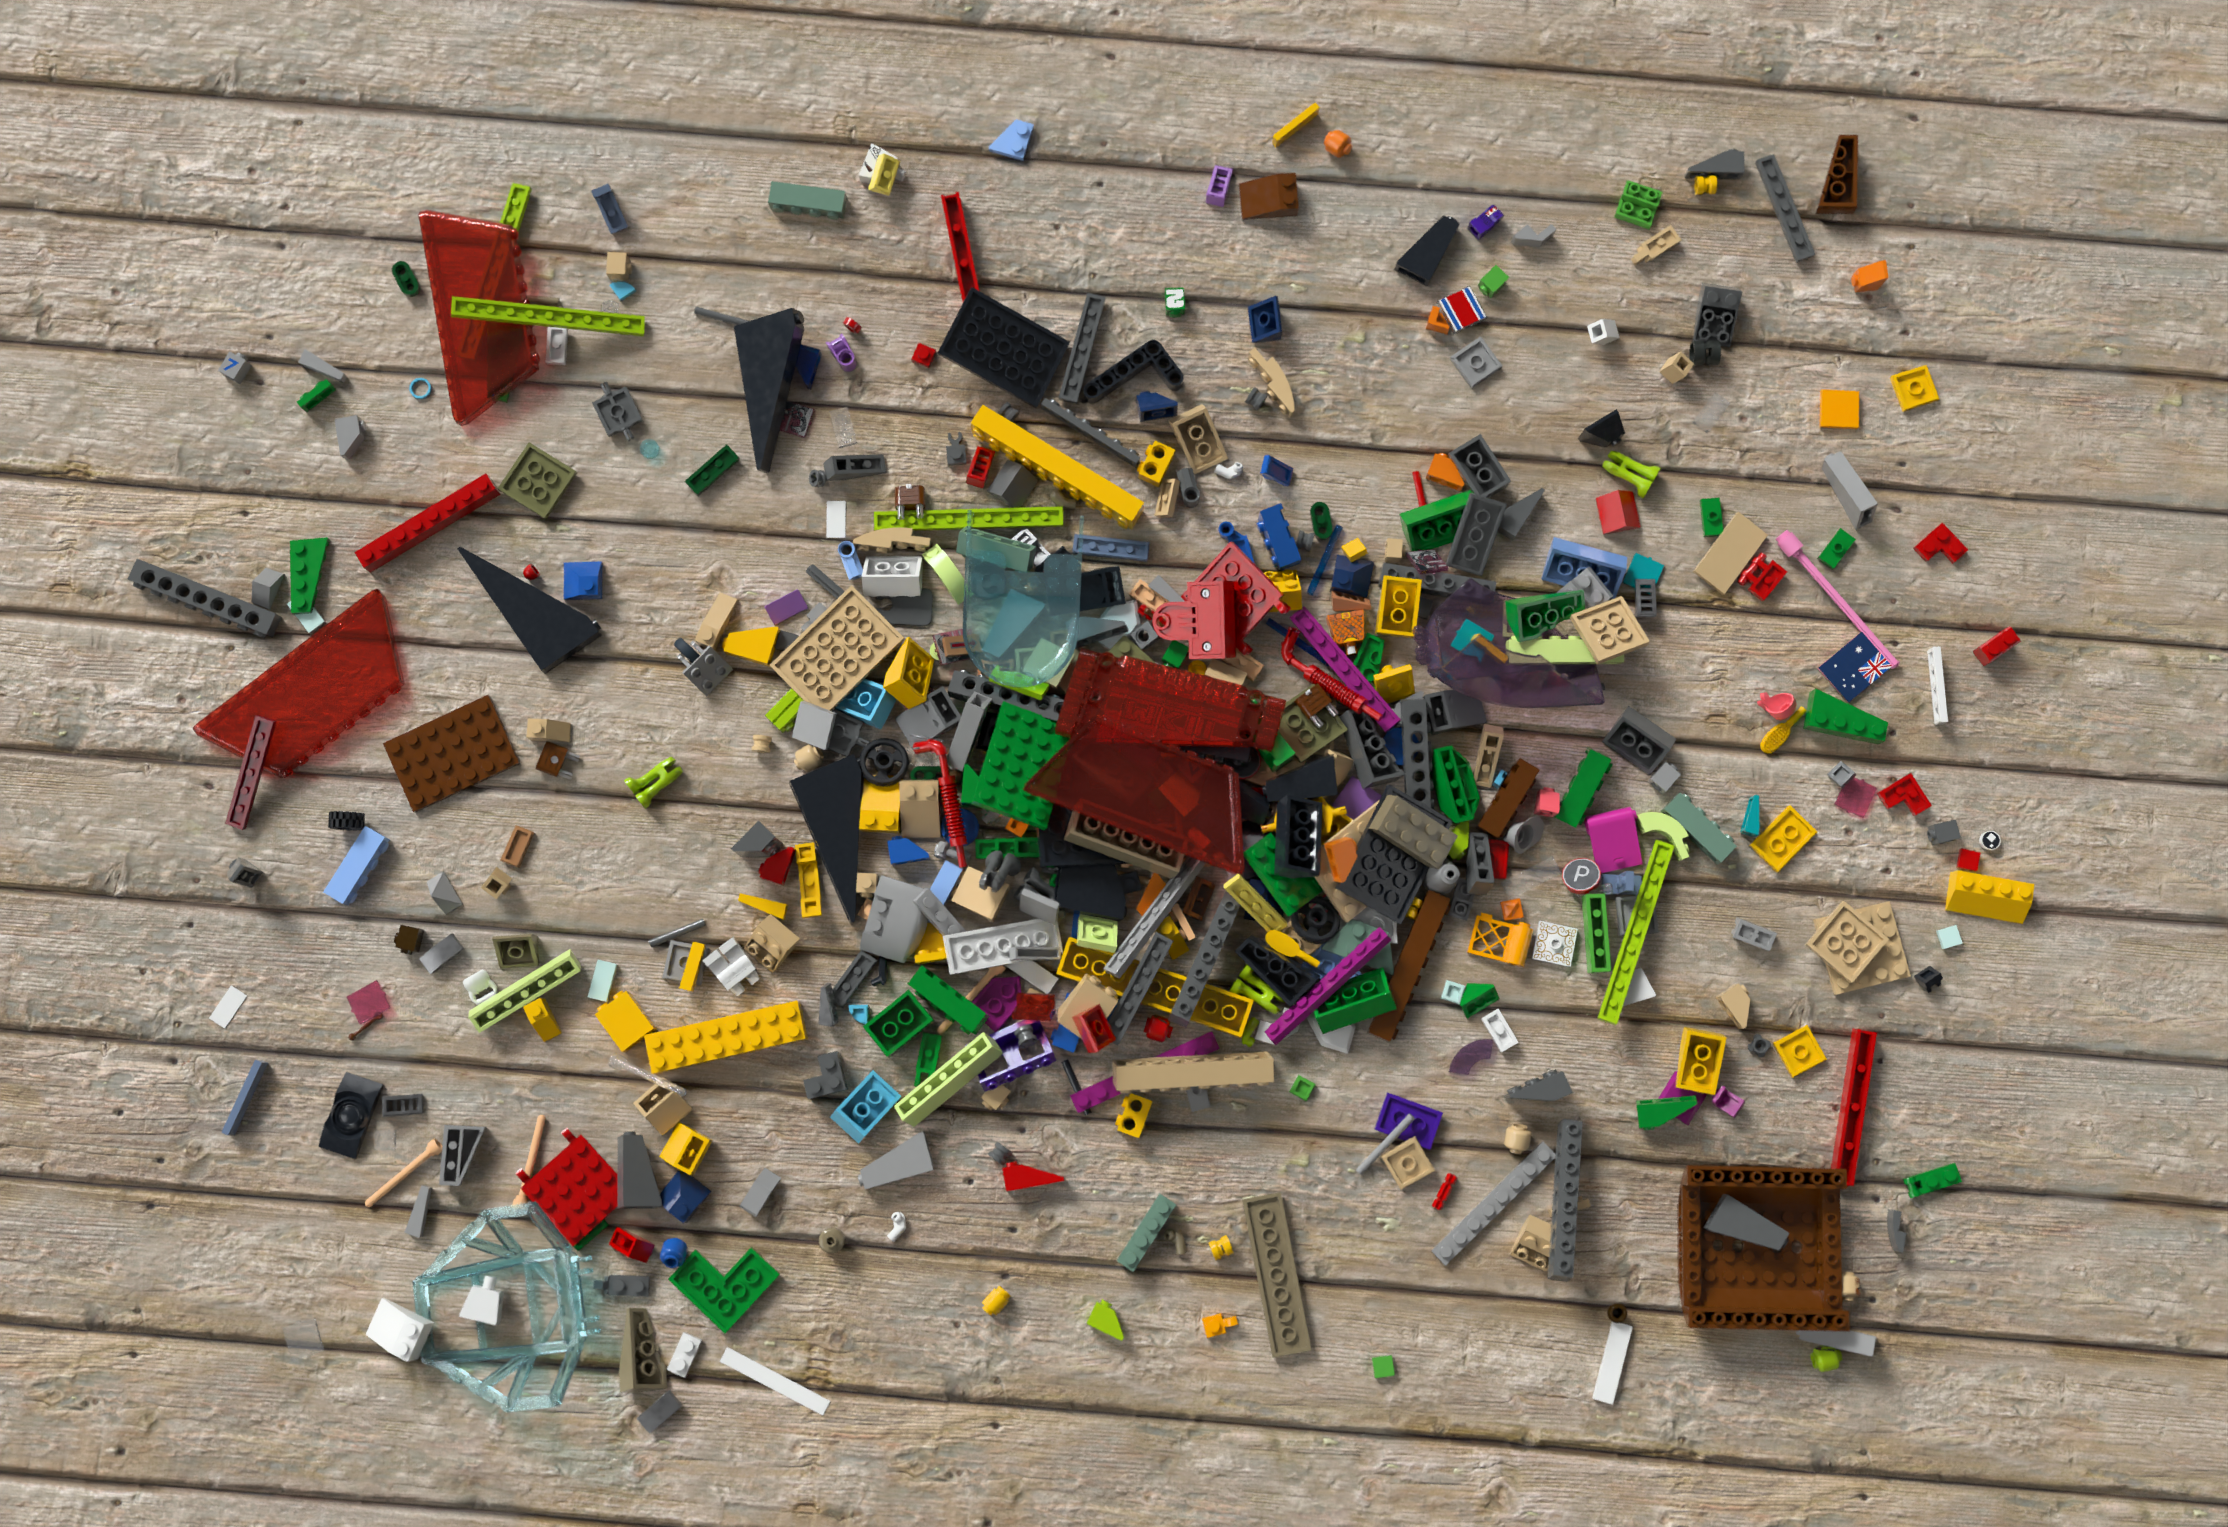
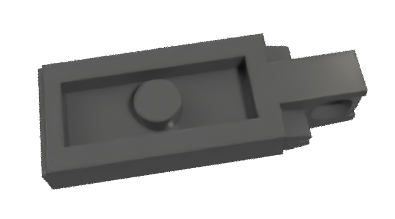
M605 1276V1280L594 1281L593 1289H604V1294L648 1297L650 1276Z

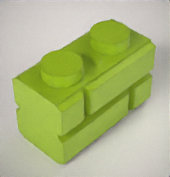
M791 688L765 716L782 733L785 731L789 732L795 726L794 722L797 718L800 702L804 700Z

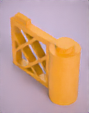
M1482 912L1481 916L1477 915L1467 953L1518 967H1525L1533 929L1530 928L1531 925L1519 922V925L1494 920L1492 919L1493 915ZM1479 920L1488 922L1491 930L1481 934L1478 929ZM1501 926L1510 928L1508 936L1500 939L1495 931ZM1493 931L1499 941L1488 946L1484 936ZM1480 938L1487 947L1482 951L1472 950L1474 942ZM1500 943L1504 949L1503 957L1495 956L1491 948Z

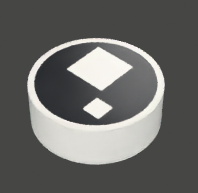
M1987 831L1981 834L1979 843L1983 849L1990 851L1999 847L2001 839L1996 832Z

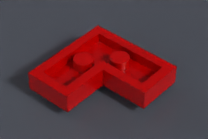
M1943 522L1913 548L1925 562L1940 550L1952 564L1968 551L1966 546Z
M1912 773L1877 793L1886 809L1904 801L1913 816L1932 806Z

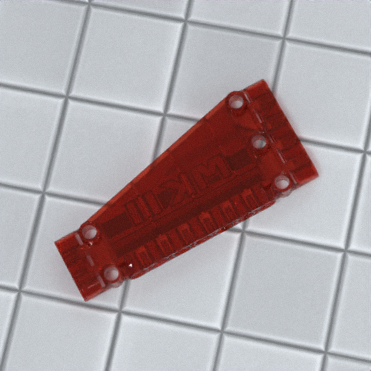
M1081 648L1056 723L1055 734L1078 740L1082 744L1254 747L1272 752L1285 710L1286 700L1265 695L1260 690L1249 691L1248 688L1240 684L1129 656H1121L1119 658L1110 652L1099 653ZM1106 661L1112 662L1109 666L1103 665ZM1094 696H1100V697H1101V698H1100L1099 700H1097V701L1092 700V698H1093ZM1253 699L1260 700V702L1257 704H1254L1251 701ZM1087 730L1090 732L1086 736L1081 735L1082 731ZM1242 734L1250 735L1248 739H1243L1240 736Z

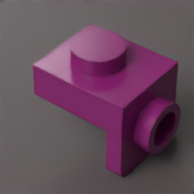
M1724 1086L1717 1089L1715 1095L1712 1096L1714 1106L1734 1119L1745 1104L1743 1099L1729 1092Z

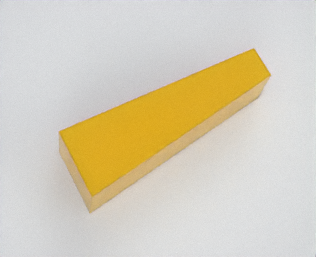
M739 894V902L785 920L787 904Z
M692 943L680 983V989L694 992L705 944Z

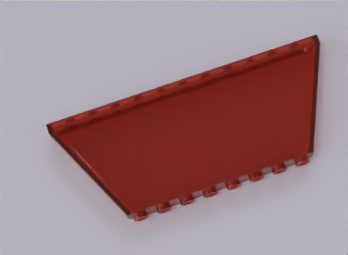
M433 210L419 211V221L451 410L455 422L460 426L471 423L497 403L499 398L510 393L540 370V356L536 352L535 346L537 345V339L532 329L534 325L451 317L452 296L530 304L526 295L528 287L523 278L525 269L520 261L522 252L517 244L519 235L517 229L509 224Z
M374 589L199 721L193 727V731L197 736L243 759L255 716L262 715L273 719L277 723L263 770L281 779L290 776L296 767L306 764L309 761V757L323 751L326 744L336 741L340 737L339 734L353 728L356 721L367 717L373 708L383 705L386 702V698L391 694H397L402 689L401 687L405 685L385 595L379 589Z
M1102 715L1093 716L1025 783L1022 790L1236 875L1238 873L1242 875L1244 855L1239 774L1233 772L1234 768L1223 765V767L1218 766L1215 760L1210 758L1203 760L1198 758L1199 754L1189 750L1187 753L1180 751L1181 747L1175 744L1165 745L1160 738L1152 736L1150 739L1145 737V733L1140 730L1133 729V731H1130L1122 723H1110L1108 718Z

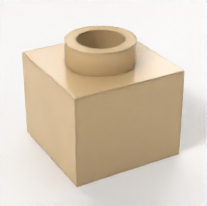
M1387 538L1384 561L1400 562L1401 558L1405 557L1406 545H1402L1403 539Z

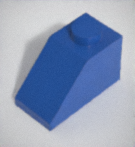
M903 836L891 837L892 840L887 841L892 866L930 860V855L909 839L903 838Z

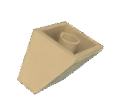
M968 866L967 870L963 869L959 876V880H961L959 886H955L950 894V897H952L951 901L994 923L1011 889L1010 885L1004 882L997 892H992V887L982 890L979 887V881L983 872Z
M1086 973L1059 1007L1058 1022L1081 1038L1072 1017L1100 1004L1107 1019L1118 1002L1116 991L1109 986L1106 988L1096 976H1089Z

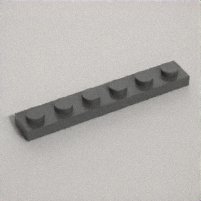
M1772 154L1757 159L1755 164L1796 263L1814 257L1815 252L1775 155Z
M1087 293L1059 400L1074 404L1078 402L1106 297Z
M1046 398L1041 403L1042 410L1137 468L1140 463V457L1135 450L1131 448L1129 450L1123 447L1122 442L1115 438L1113 440L1107 437V433L1099 428L1097 430L1094 429L1087 420L1078 419L1071 410L1062 409L1055 400H1048Z
M1157 932L1153 936L1108 1022L1116 1038L1112 1043L1116 1045L1120 1044L1173 943L1172 940Z

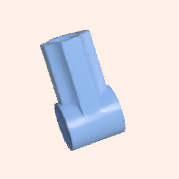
M850 541L841 542L838 546V553L840 554L848 579L855 580L862 577L863 568L856 548ZM845 547L852 548V552L849 555L842 554Z

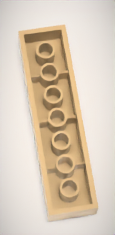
M1267 1051L1112 1060L1113 1084L1120 1093H1131L1132 1090L1151 1092L1152 1089L1157 1088L1160 1091H1170L1171 1088L1179 1087V1090H1189L1193 1086H1199V1089H1209L1211 1085H1218L1219 1088H1228L1230 1084L1247 1087L1249 1083L1265 1086L1269 1085V1082H1274V1061Z

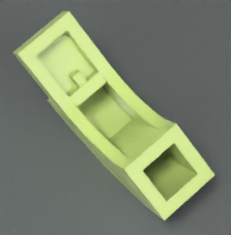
M938 544L922 554L924 560L933 569L958 605L974 594L956 566Z
M1646 812L1637 815L1636 823L1641 835L1648 832L1660 833L1668 839L1671 845H1674L1673 851L1678 861L1689 857L1688 845L1682 841V839L1688 837V834L1677 820L1658 812Z

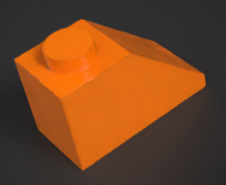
M1886 260L1858 268L1851 277L1855 293L1875 291L1889 278Z
M1435 453L1425 479L1461 492L1464 482L1456 465L1448 455Z
M1343 837L1324 844L1333 879L1340 883L1346 881L1357 859V845L1353 838Z

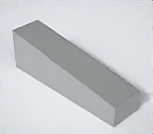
M304 349L298 362L300 365L345 383L347 376L343 372Z
M1159 575L1148 585L1170 602H1184L1181 596Z
M1015 946L1009 948L1010 960L1061 959L1060 947Z
M421 1185L404 1233L418 1238L423 1237L432 1187Z

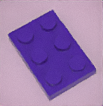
M1387 1092L1374 1130L1389 1135L1410 1113L1414 1116L1415 1120L1397 1138L1406 1141L1416 1136L1421 1147L1430 1150L1443 1112Z

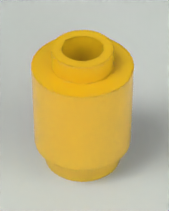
M999 1285L997 1289L994 1288L983 1300V1310L990 1316L992 1314L997 1316L1009 1302L1008 1299L1011 1295Z

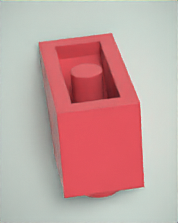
M1543 787V790L1540 789L1537 792L1533 814L1550 818L1557 815L1560 810V793L1554 792L1555 789Z

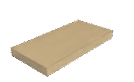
M1737 512L1693 572L1720 594L1724 595L1768 535L1740 512Z

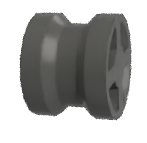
M1254 387L1245 403L1253 405L1254 409L1258 411L1268 395L1260 393L1258 388Z
M1006 402L998 411L999 415L1011 422H1014L1020 413L1017 409H1013L1009 402Z
M1300 530L1296 543L1297 549L1305 548L1306 551L1310 552L1315 533L1307 534Z
M1024 1025L1015 1030L1014 1034L1019 1039L1018 1044L1020 1048H1029L1037 1043L1038 1039L1036 1035H1033L1032 1025Z
M996 1142L994 1150L990 1151L988 1155L1004 1166L1006 1158L1011 1156L1012 1152L999 1142Z

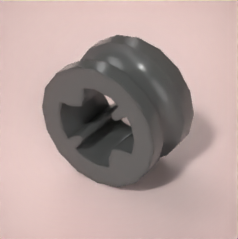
M812 470L809 474L810 485L813 487H823L826 483L825 472L823 470Z

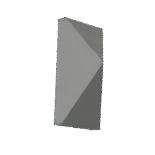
M445 872L427 881L431 897L446 915L463 905Z

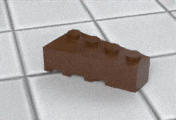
M1858 135L1838 136L1815 214H1854L1857 207Z
M1519 758L1511 767L1476 829L1484 834H1488L1494 840L1499 838V836L1503 837L1508 829L1506 827L1508 821H1512L1518 812L1516 808L1525 801L1527 797L1526 792L1535 784L1537 780L1535 777L1540 769Z

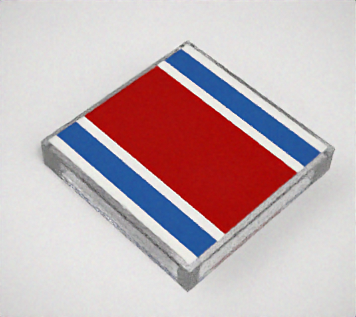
M1470 285L1436 302L1448 325H1450L1453 334L1487 319Z

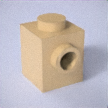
M607 252L606 274L613 282L628 280L629 274L632 273V264L629 263L630 259L627 253Z
M1680 351L1668 358L1659 372L1673 384L1686 377L1694 363Z
M496 867L481 886V889L497 899L501 893L505 895L510 889L511 885L509 882L512 878Z
M857 873L856 892L861 894L863 898H872L878 885L879 876L874 873Z
M1003 1084L994 1090H988L981 1097L984 1100L982 1104L989 1110L993 1108L997 1110L999 1107L1003 1109L1009 1101L1007 1097L1011 1091Z

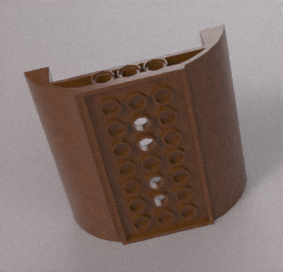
M1687 1165L1681 1178L1677 1204V1259L1680 1301L1688 1328L1850 1332L1849 1311L1842 1310L1840 1189H1847V1169ZM1728 1194L1789 1233L1787 1236L1789 1240L1783 1249L1781 1248L1779 1252H1774L1770 1248L1707 1231L1703 1227L1721 1196ZM1717 1239L1723 1245L1719 1251L1713 1248V1242ZM1735 1240H1739L1742 1243L1740 1251H1735L1732 1247ZM1795 1241L1801 1244V1250L1797 1253L1793 1252L1791 1248Z

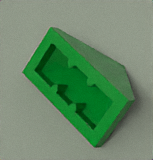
M1467 983L1460 1006L1465 1017L1468 1019L1500 998L1493 984Z

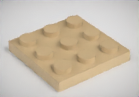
M1622 596L1572 614L1570 617L1597 665L1649 645V639Z
M1841 901L1805 945L1849 983H1853L1889 938L1849 904Z

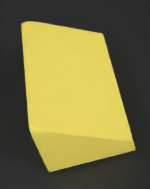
M885 153L879 155L868 190L889 196L900 161Z

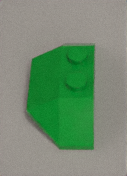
M1452 745L1434 749L1432 772H1430L1440 809L1455 824L1473 820L1480 797L1469 761L1457 752Z

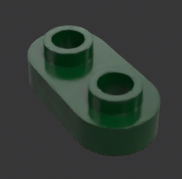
M404 261L396 262L392 266V274L399 288L408 297L416 296L420 292V284L413 270ZM402 270H406L405 274L400 275ZM410 286H414L413 290L408 289Z
M1316 502L1310 509L1313 533H1315L1314 536L1317 539L1326 540L1333 531L1329 508L1323 502ZM1320 510L1323 514L1318 516L1316 511ZM1324 528L1326 533L1321 534L1319 529Z
M917 766L911 771V780H938L936 775L942 772L941 766ZM919 772L924 773L923 779L917 778Z

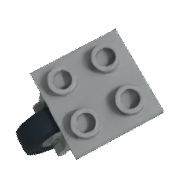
M682 638L677 639L674 643V646L681 652L677 658L687 666L682 673L705 696L733 670L710 645L703 650L694 641L687 644Z

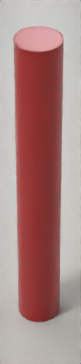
M1412 472L1419 507L1427 505L1420 472Z

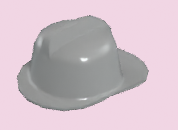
M1534 816L1525 822L1513 823L1509 827L1508 833L1503 837L1504 841L1508 842L1517 853H1524L1540 840L1544 830L1543 820L1540 817Z

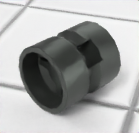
M1703 341L1691 342L1689 360L1694 363L1693 366H1700L1704 363L1706 365H1719L1721 359V345L1719 341H1707L1706 344Z

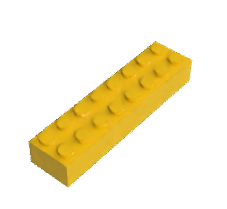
M798 1000L644 1035L652 1074L808 1040L801 1003Z

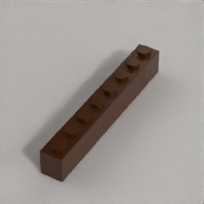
M1431 890L1426 892L1423 904L1419 908L1418 916L1414 920L1394 967V973L1389 979V985L1397 1009L1373 1017L1367 1034L1386 1042H1390L1391 1039L1395 1040L1399 1031L1396 1028L1398 1022H1402L1406 1015V1011H1404L1406 1003L1410 1004L1414 996L1411 991L1414 986H1418L1421 975H1419L1421 968L1425 969L1429 958L1426 957L1428 951H1432L1436 944V940H1434L1436 932L1440 933L1444 922H1441V920L1450 911L1449 898Z

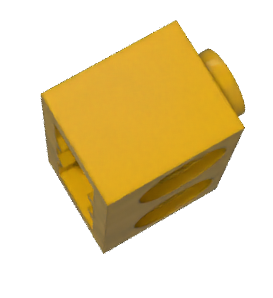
M1155 440L1153 445L1149 444L1145 452L1147 457L1144 462H1140L1137 471L1139 472V479L1159 488L1175 456V449ZM1160 451L1164 454V457L1156 458L1154 454ZM1153 468L1156 470V473L1149 475L1146 473V470Z
M1130 1093L1129 1097L1125 1095L1121 1106L1125 1108L1123 1115L1118 1114L1115 1125L1118 1126L1117 1130L1139 1138L1152 1101ZM1139 1100L1142 1103L1140 1111L1135 1112L1131 1109L1132 1101ZM1128 1118L1135 1121V1127L1132 1130H1127L1124 1127V1121Z

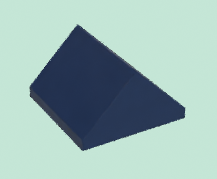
M1273 296L1249 306L1248 314L1252 343L1280 341L1282 337V324L1278 296Z

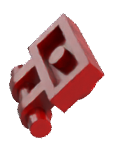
M1764 553L1754 557L1751 561L1752 564L1741 573V577L1737 581L1741 586H1744L1747 581L1750 582L1752 585L1748 591L1762 602L1787 573L1774 560L1768 565L1763 561L1767 558ZM1757 569H1760L1763 572L1757 578L1753 574Z

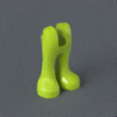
M1610 451L1608 457L1619 465L1605 460L1602 467L1614 476L1635 485L1638 490V496L1644 499L1661 468L1645 466L1620 452ZM1627 468L1639 473L1646 479L1629 472Z
M673 757L661 761L638 779L628 777L624 780L645 809L650 806L651 799L659 791L682 774L681 766L667 773L666 769L676 762ZM657 777H660V779L656 783H654L652 786L648 787L644 791L640 792L646 785H648Z
M1246 964L1238 977L1260 989L1263 994L1254 991L1239 978H1236L1229 992L1242 994L1254 1000L1255 1003L1265 1010L1278 1014L1281 1010L1270 1003V1001L1274 997L1284 1004L1286 1002L1265 981L1256 976L1254 970Z

